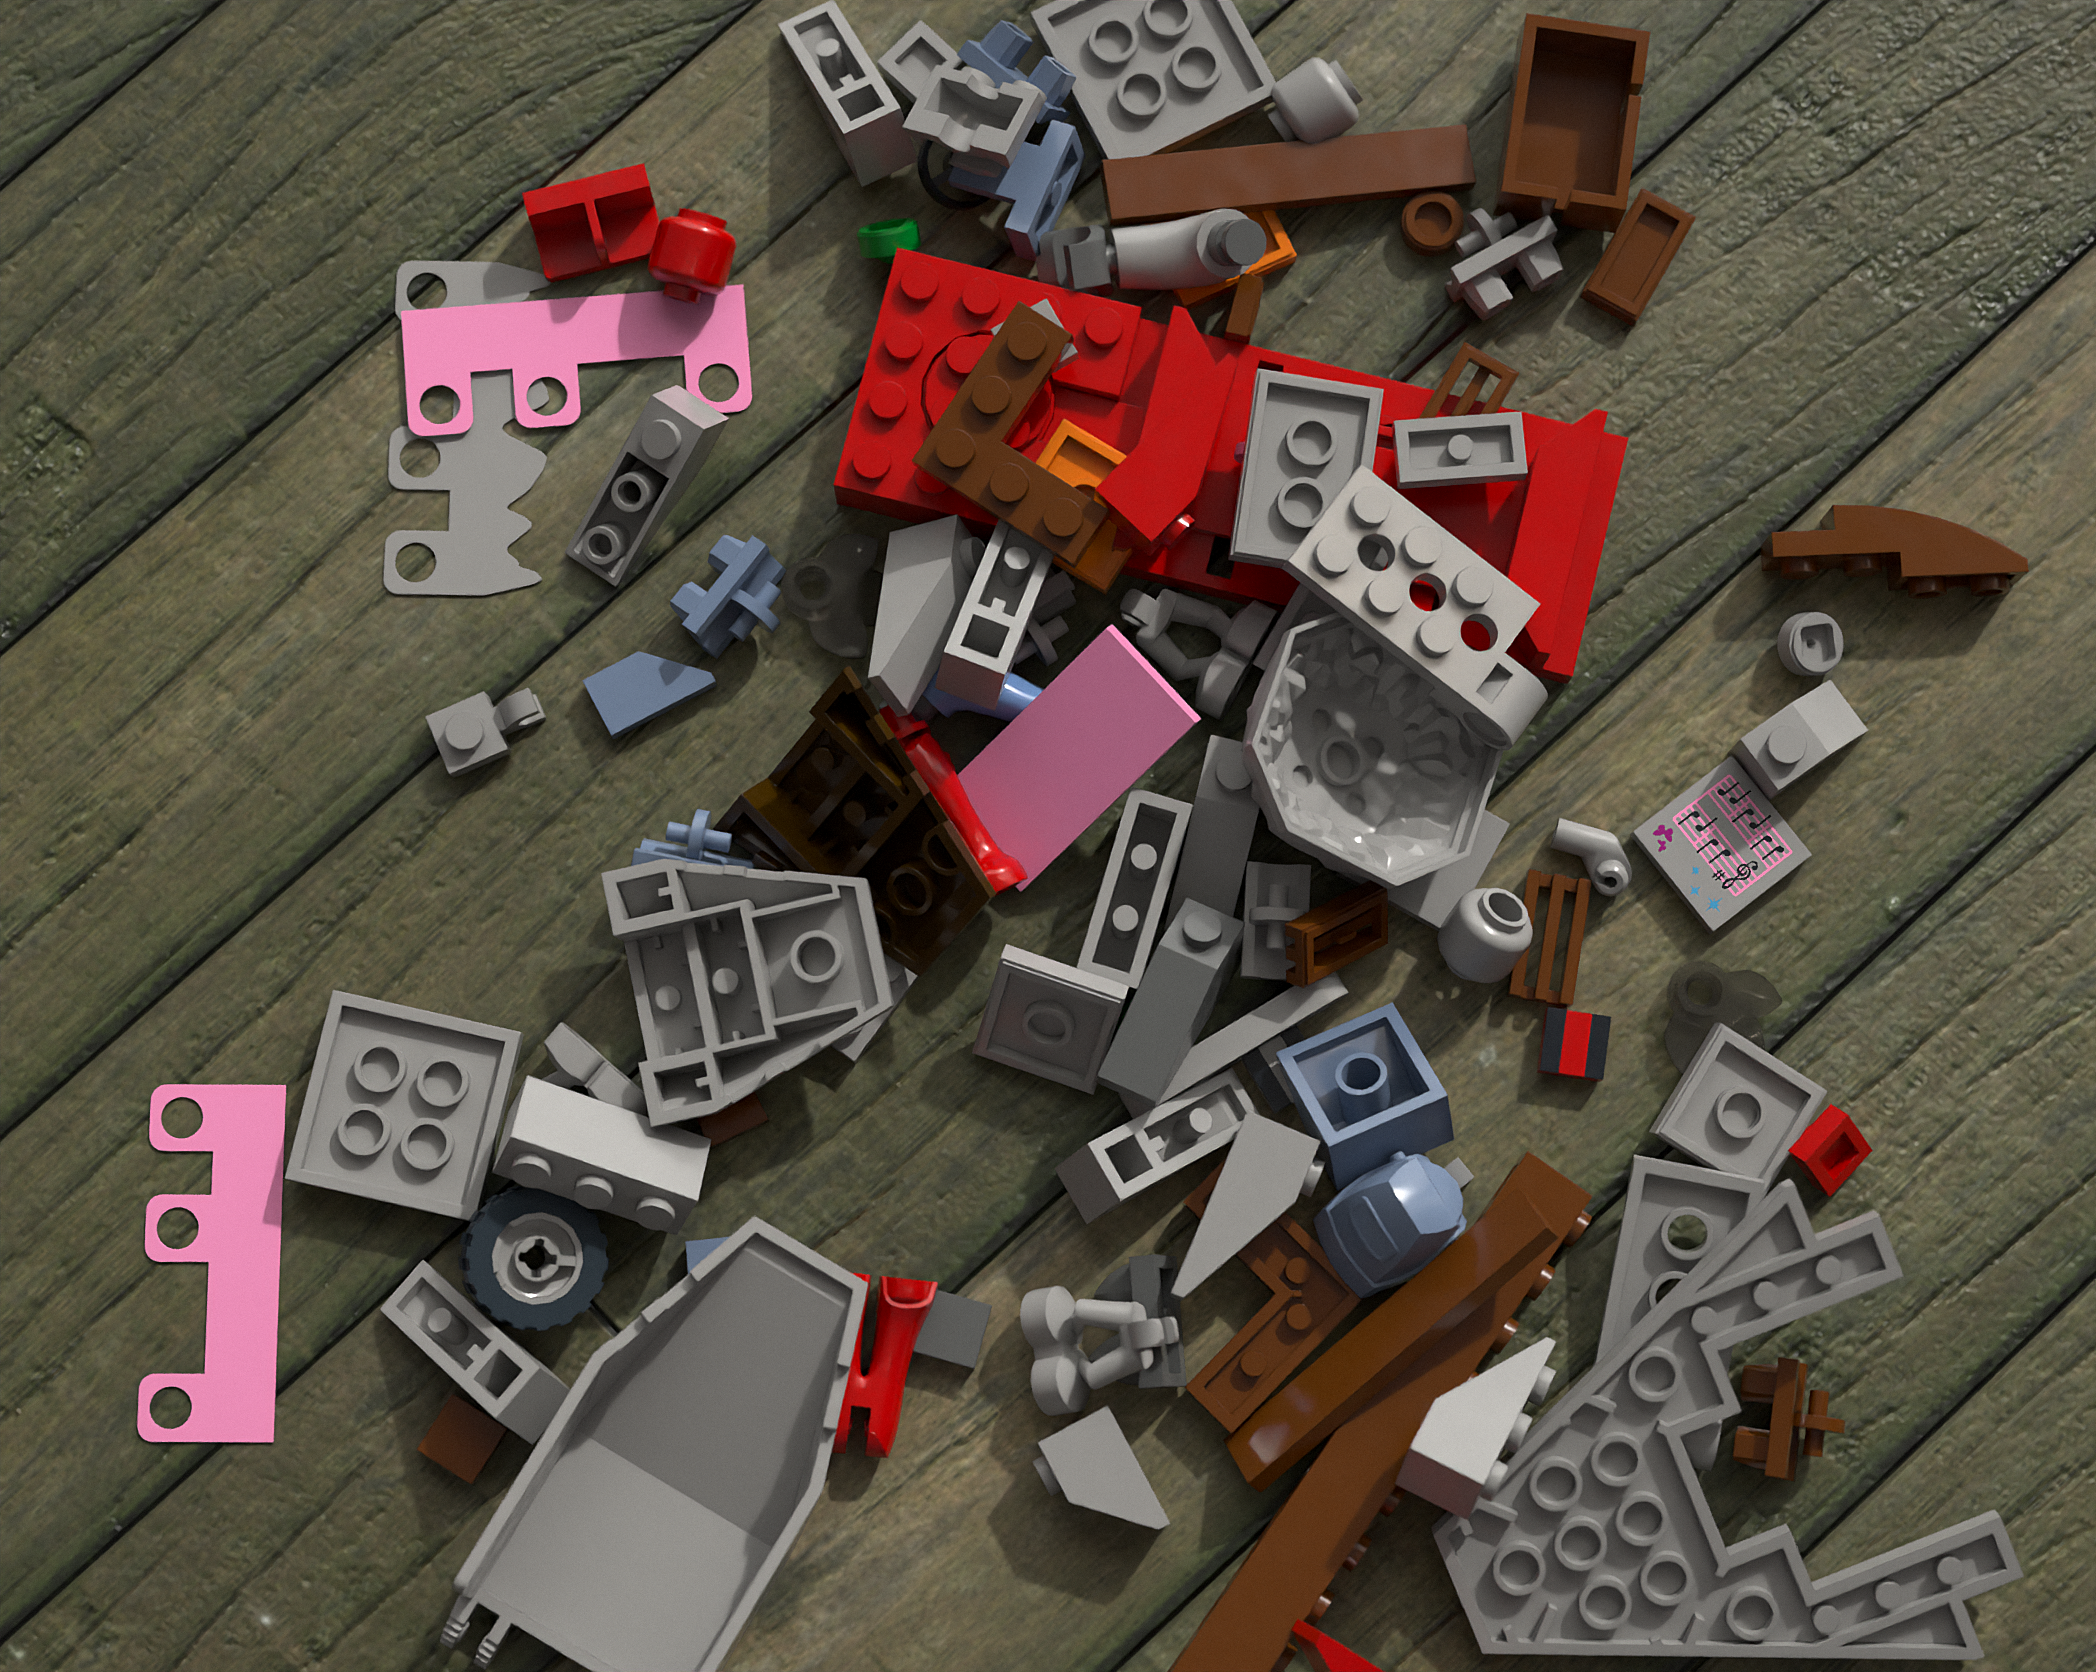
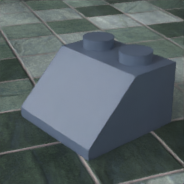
M1393 1002L1276 1052L1278 1064L1292 1094L1306 1133L1309 1137L1320 1141L1316 1154L1319 1159L1325 1161L1324 1168L1337 1191L1347 1187L1369 1171L1391 1163L1390 1157L1399 1151H1402L1405 1156L1423 1154L1455 1140L1448 1095Z

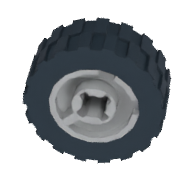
M516 1186L506 1189L507 1191L500 1195L494 1194L484 1201L486 1205L480 1211L475 1210L468 1220L471 1223L466 1233L463 1232L459 1244L462 1245L461 1257H458L459 1269L463 1270L465 1280L462 1283L466 1292L473 1296L476 1301L474 1303L482 1312L489 1314L494 1320L514 1328L542 1331L549 1330L551 1326H563L572 1322L571 1318L578 1313L583 1314L592 1305L589 1302L594 1295L600 1294L604 1282H602L604 1271H608L609 1258L606 1257L605 1246H608L606 1234L601 1233L598 1226L600 1221L594 1212L588 1211L576 1201L539 1188ZM535 1244L542 1248L545 1259L539 1268L531 1270L525 1262L520 1261V1253L527 1252Z

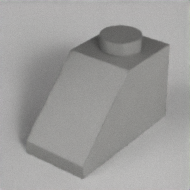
M1829 680L1790 703L1746 734L1727 754L1734 757L1768 801H1770L1862 736L1868 729L1832 681Z
M1108 1405L1038 1443L1043 1456L1032 1462L1050 1496L1063 1491L1067 1501L1157 1530L1170 1524Z

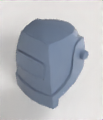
M1402 1151L1395 1153L1390 1157L1391 1163L1369 1171L1341 1190L1313 1219L1320 1243L1331 1265L1342 1280L1360 1298L1370 1297L1379 1291L1410 1280L1455 1242L1456 1238L1465 1229L1467 1220L1462 1214L1463 1198L1458 1182L1445 1169L1431 1163L1428 1157L1420 1154L1405 1156Z

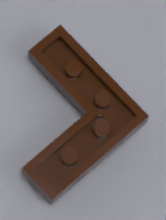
M1018 301L912 459V462L918 469L1068 565L1076 568L1110 517L1109 510L1006 445V442L1074 342V338L1070 332Z
M1226 1159L1182 1203L1199 1221H1201ZM1286 1212L1234 1255L1274 1296L1184 1387L1230 1434L1363 1299L1342 1280L1331 1265L1324 1249Z

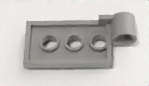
M1361 464L1289 557L1282 569L1434 686L1429 695L1456 715L1463 726L1477 739L1493 748L1504 751L1510 750L1548 698L1543 684L1532 673L1505 653L1540 603ZM1373 541L1384 548L1388 556L1386 570L1373 571L1361 563L1358 557V545L1360 542ZM1425 581L1436 589L1439 596L1437 610L1424 611L1413 604L1409 595L1411 582ZM1468 620L1476 621L1487 629L1490 636L1488 650L1475 651L1466 646L1460 633L1463 622Z
M1639 1155L1633 1156L1593 1367L1657 1305L1655 1299L1656 1291L1664 1281L1674 1278L1682 1280L1762 1201L1765 1186L1763 1179ZM1693 1215L1705 1224V1237L1697 1247L1689 1250L1679 1249L1669 1241V1226L1679 1216ZM1733 1345L1717 1351L1727 1376ZM1722 1419L1680 1436L1693 1468L1706 1471L1712 1470L1720 1438Z

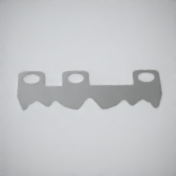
M408 261L403 263L397 271L395 311L399 319H401V311L418 310L410 304L407 297V288L411 280L422 273L436 274L446 284L447 296L439 308L522 302L529 296L530 291L545 288L551 282L546 280L544 274L499 262ZM512 369L470 372L473 423L467 431L459 434L419 436L413 433L409 426H402L391 434L388 463L390 483L398 489L450 490L448 531L399 530L391 533L386 539L383 580L385 587L394 594L485 596L536 584L543 580L537 572L519 567V562L507 551L508 547L531 529L532 522L527 518L507 509L508 505L532 488L547 461V457L541 451L509 436L503 431L504 424L516 418ZM541 378L535 380L527 391V402L532 410L543 406L549 401L547 388ZM455 391L453 419L460 409V400ZM422 438L433 442L440 452V463L431 475L417 478L410 476L403 470L400 464V454L408 442ZM411 543L425 544L433 551L436 558V566L433 573L421 582H409L403 579L396 570L395 560L398 552L404 546Z

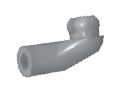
M1563 818L1558 819L1550 848L1580 856L1592 883L1599 893L1613 897L1624 892L1631 881L1632 871L1617 837L1608 831Z

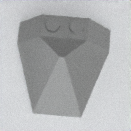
M661 859L601 873L613 936L625 944L647 1061L640 1062L639 1068L650 1124L653 1128L717 1114L894 1007L869 883L865 878L794 871L778 872L748 869L743 866L687 863L682 860Z

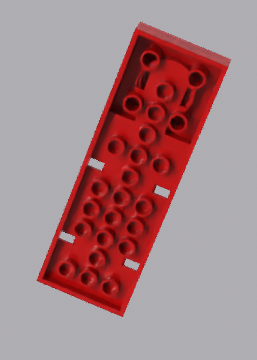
M897 247L834 481L837 504L917 524L958 515L973 537L990 541L998 519L915 467L912 459L993 340L991 329L1005 322L1018 301L1031 307L1047 298L1063 328L1073 335V345L1078 352L1079 359L1052 373L1006 442V445L1035 463L1063 419L1128 456L1228 353L1238 360L1230 397L1194 512L1190 515L1196 521L1194 526L1175 547L1169 550L1162 544L1150 557L1117 527L1112 552L1114 550L1126 552L1130 548L1133 551L1119 574L1245 605L1257 600L1277 610L1278 613H1282L1300 583L1284 569L1235 561L1230 579L1206 573L1215 536L1231 540L1241 463L1234 460V452L1237 443L1245 442L1254 374L1257 368L1384 389L1372 473L1540 603L1505 653L1536 677L1568 684L1573 677L1629 439L1628 437L1603 432L1608 414L1607 411L1594 409L1574 424L1500 407L1497 413H1522L1528 471L1525 480L1397 489L1392 438L1393 422L1396 420L1419 419L1436 390L1199 333L1186 308L1173 306L1169 325L1142 319V307ZM1449 394L1436 418L1450 417L1461 397ZM1475 400L1467 415H1480L1487 403ZM1425 581L1411 582L1409 595L1413 604L1421 610L1431 611L1436 589ZM1468 620L1463 622L1460 629L1463 642L1480 651L1488 650L1490 636L1487 629L1476 621Z

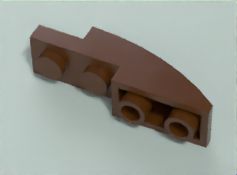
M1832 505L1821 519V530L1771 532L1760 546L1762 571H1780L1781 578L1783 579L1812 578L1819 575V569L1843 568L1844 575L1848 577H1866L1881 573L1882 567L1887 566L1888 591L1908 590V597L1912 599L1941 597L1947 594V589L1971 588V595L1978 597L2002 595L2008 593L2010 586H2014L2029 572L2028 559L1999 541L1971 528L1931 515L1904 509L1870 505Z

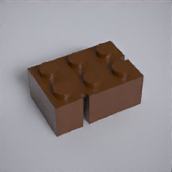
M1526 13L1516 45L1493 215L1502 216L1510 212L1516 219L1537 221L1546 215L1551 217L1552 212L1562 213L1560 221L1562 226L1616 233L1627 208L1641 105V96L1638 95L1644 83L1650 31Z

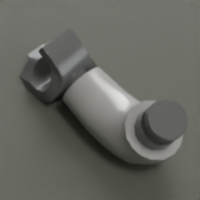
M1217 209L1176 221L1110 229V244L1106 243L1105 231L1101 224L1044 232L1040 237L1041 255L1036 257L1038 279L1041 283L1098 297L1111 296L1113 291L1112 275L1115 276L1119 289L1173 290L1209 286L1244 274L1254 263H1257L1263 257L1267 238L1263 228L1257 222L1235 209Z

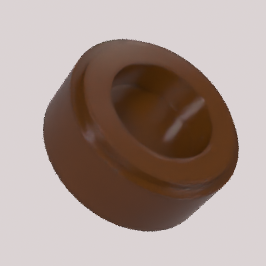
M1425 191L1415 195L1406 204L1400 221V232L1405 244L1415 253L1428 257L1440 256L1454 248L1455 241L1459 240L1463 230L1464 216L1462 209L1453 197L1444 192Z

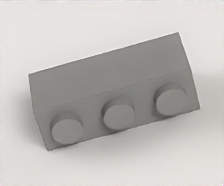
M1135 787L1130 788L1077 968L1129 986L1126 996L1134 998L1144 975L1193 808L1192 804Z
M527 1075L508 1112L492 1173L513 1179L525 1187L539 1188L574 1200L586 1208L601 1209L636 1221L645 1228L662 1230L678 1235L698 1201L711 1139L669 1124L653 1128L651 1127L649 1117Z

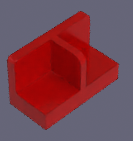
M644 163L522 193L527 215L535 235L543 272L548 282H557L650 258L660 222Z

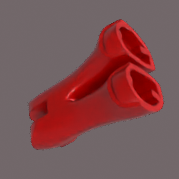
M852 1273L867 1282L868 1289L831 1453H846L848 1434H850L854 1418H850L851 1406L869 1408L868 1420L864 1419V1433L866 1436L864 1456L888 1459L898 1432L910 1361L919 1333L932 1308L938 1282L879 1276L871 1361L867 1375L863 1376L861 1374V1346L872 1275Z

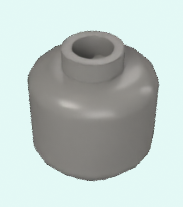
M1313 57L1274 84L1271 95L1277 109L1268 114V117L1285 142L1299 139L1300 141L1303 140L1314 144L1327 138L1339 137L1353 127L1359 119V111L1356 105L1362 102L1363 98L1336 59L1327 64L1324 60Z
M1480 888L1470 890L1458 900L1441 924L1437 941L1441 955L1454 974L1465 980L1493 983L1499 982L1512 971L1529 948L1533 930L1526 907L1514 894L1500 888Z

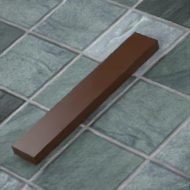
M1466 124L1331 137L1314 144L1301 140L1102 160L1100 165L1109 227L1180 220L1217 209H1235L1241 213L1410 197L1425 191H1440L1444 193L1469 191L1476 184Z
M1517 1187L1223 1440L1249 1485L1260 1493L1264 1491L1559 1239L1532 1199L1523 1190Z

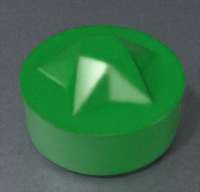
M913 218L883 220L866 225L857 232L861 256L864 258H875L887 264L893 263L897 247L911 251L922 245L918 222Z

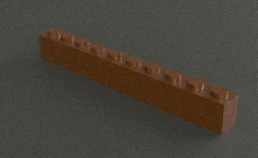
M1529 1151L1519 1157L1474 1224L1519 1187L1532 1199L1559 1239L1330 1433L1167 1672H1284L1298 1650L1289 1643L1294 1636L1291 1629L1296 1620L1300 1619L1312 1627L1315 1626L1335 1596L1332 1591L1326 1588L1341 1566L1351 1572L1370 1546L1372 1539L1365 1535L1364 1532L1379 1511L1384 1516L1389 1517L1405 1495L1407 1490L1395 1483L1410 1446L1435 1399L1480 1375L1474 1370L1488 1349L1496 1355H1499L1520 1324L1511 1316L1522 1299L1526 1296L1534 1302L1540 1296L1556 1269L1547 1264L1561 1243L1571 1248L1591 1221L1592 1216L1584 1211V1208L1593 1197L1591 1194Z

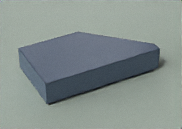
M640 651L582 680L613 740L717 686L710 672Z

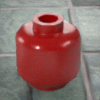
M679 208L677 217H665L660 221L648 262V271L655 280L665 284L663 296L699 305L701 294L714 296L721 294L725 290L737 248L734 236L725 231L727 221L710 214L686 208Z

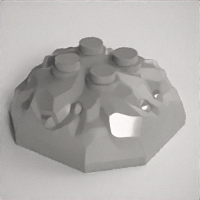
M1339 612L1284 632L1280 644L1259 682L1252 705L1246 710L1248 720L1241 748L1243 765L1253 780L1251 797L1261 807L1267 818L1268 828L1272 833L1294 848L1318 858L1330 870L1368 878L1387 889L1397 887L1470 856L1503 750L1493 748L1472 735L1456 715L1429 695L1434 686Z

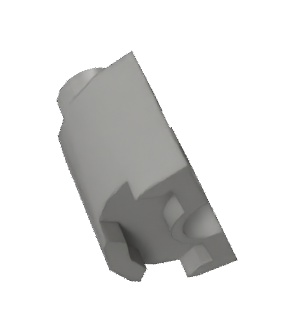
M935 65L902 128L920 145L924 139H928L954 152L949 164L976 175L998 177L1003 166L1008 169L1010 168L1047 98L1039 88L1025 81L1016 80L1013 84L1002 82L1000 88L997 89L995 88L994 81L977 69L964 67L959 71Z

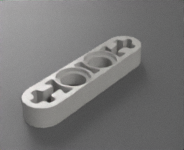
M1336 971L1305 988L1293 986L1191 1047L1157 1107L1211 1079L1241 1061L1242 1057L1295 1025H1301L1347 996L1349 992ZM1118 1094L1133 1119L1154 1109L1123 1094Z

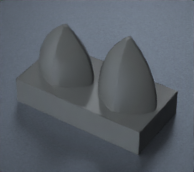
M1153 1254L1129 1257V1264L1123 1265L1110 1273L1094 1293L1095 1298L1100 1301L1138 1302L1143 1305L1147 1319L1172 1316L1175 1317L1177 1322L1179 1341L1177 1343L1152 1347L1153 1363L1146 1369L1116 1380L1118 1382L1128 1385H1139V1389L1185 1387L1187 1385L1180 1301L1169 1296L1178 1275L1176 1256ZM1119 1333L1097 1347L1088 1357V1361L1093 1363L1120 1347Z

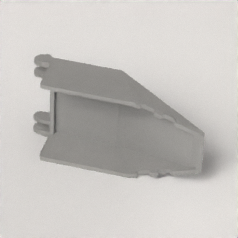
M756 1216L751 1218L689 1271L690 1273L664 1296L655 1300L616 1337L607 1341L593 1353L454 1580L451 1589L460 1595L443 1630L440 1642L451 1649L457 1642H460L468 1631L470 1621L474 1617L479 1605L482 1604L500 1615L491 1632L484 1637L476 1651L477 1656L474 1663L484 1669L490 1665L507 1638L513 1624L592 1672H722L791 1556L823 1492L868 1283Z

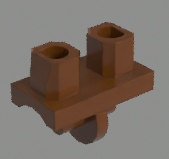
M1778 1357V1365H1744L1740 1390L1741 1400L1773 1405L1770 1430L1737 1427L1733 1460L1765 1470V1476L1795 1482L1801 1429L1805 1430L1803 1455L1813 1457L1823 1456L1825 1433L1844 1434L1846 1421L1827 1417L1830 1392L1810 1390L1808 1412L1803 1414L1808 1364L1800 1363L1798 1359Z

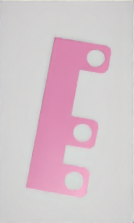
M743 285L726 286L725 290L719 295L701 294L699 305L668 298L662 295L663 291L401 311L408 425L411 431L419 436L459 434L467 431L473 423L470 372L512 369L515 414L521 425L528 428L569 425L578 419L581 411L577 364L683 355L686 389L689 393L720 413L745 410L752 401V387ZM725 364L736 372L739 386L735 395L729 400L713 402L705 398L700 392L698 385L699 377L702 371L709 365ZM539 378H556L566 388V404L561 411L554 415L543 416L537 414L528 405V388ZM436 385L450 387L457 393L460 400L458 414L453 420L445 424L429 422L423 417L419 407L423 393Z
M165 1084L156 1088L152 1093L149 1126L151 1144L160 1151H213L211 1195H157L149 1201L146 1208L145 1251L149 1258L157 1262H209L204 1374H150L141 1381L138 1395L137 1429L140 1436L147 1441L274 1442L286 1085ZM179 1097L193 1099L199 1104L203 1113L200 1129L194 1135L183 1139L169 1135L164 1130L161 1121L164 1107L171 1100ZM176 1207L190 1210L197 1218L199 1225L196 1239L192 1244L182 1249H171L165 1246L157 1234V1224L162 1214ZM178 1387L184 1390L191 1400L192 1410L190 1417L178 1428H162L153 1421L150 1415V1402L153 1396L162 1388Z

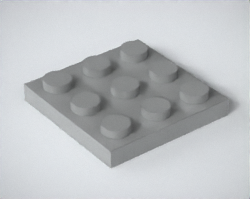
M1056 0L1031 12L1030 22L1049 57L1060 62L1077 77L1069 95L1104 160L1170 153L1274 102L1271 91L1276 81L1232 0Z
M333 990L285 1179L468 1221L475 1210L480 1211L524 1034L519 1031Z

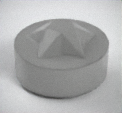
M1811 612L1793 615L1780 629L1777 640L1778 654L1784 666L1796 675L1818 676L1826 674L1834 669L1842 656V632L1838 624L1824 613Z

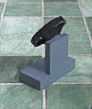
M1051 120L1041 145L1037 146L1023 142L1010 168L1008 169L1003 166L998 177L976 175L949 164L954 152L949 151L943 159L944 171L931 178L928 169V154L934 141L925 139L919 150L917 167L921 183L931 198L946 208L960 211L976 208L990 198L1014 204L1004 228L1016 256L1036 262V257L1041 255L1040 237L1044 232L1053 231L1086 157L1075 126ZM949 181L952 187L982 196L974 201L962 202L947 197L937 187Z

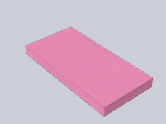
M1113 624L1107 627L957 775L971 805L997 846L1003 853L1017 859L1023 866L1028 879L1016 886L1017 889L1021 892L1027 888L1201 718Z

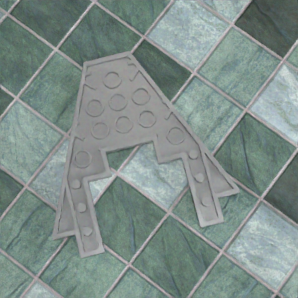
M1790 1179L1780 1182L1526 1433L1516 1454L1508 1451L1499 1460V1462L1509 1467L1492 1502L1479 1497L1468 1521L1447 1511L1431 1527L1433 1536L1483 1654L1977 1660L1985 1657L1963 1600L2024 1577L2002 1519L1995 1509L1811 1582L1787 1524L1725 1548L1680 1438L1684 1434L1741 1412L1717 1351L1904 1276L1880 1215L1875 1210L1814 1234L1795 1184Z

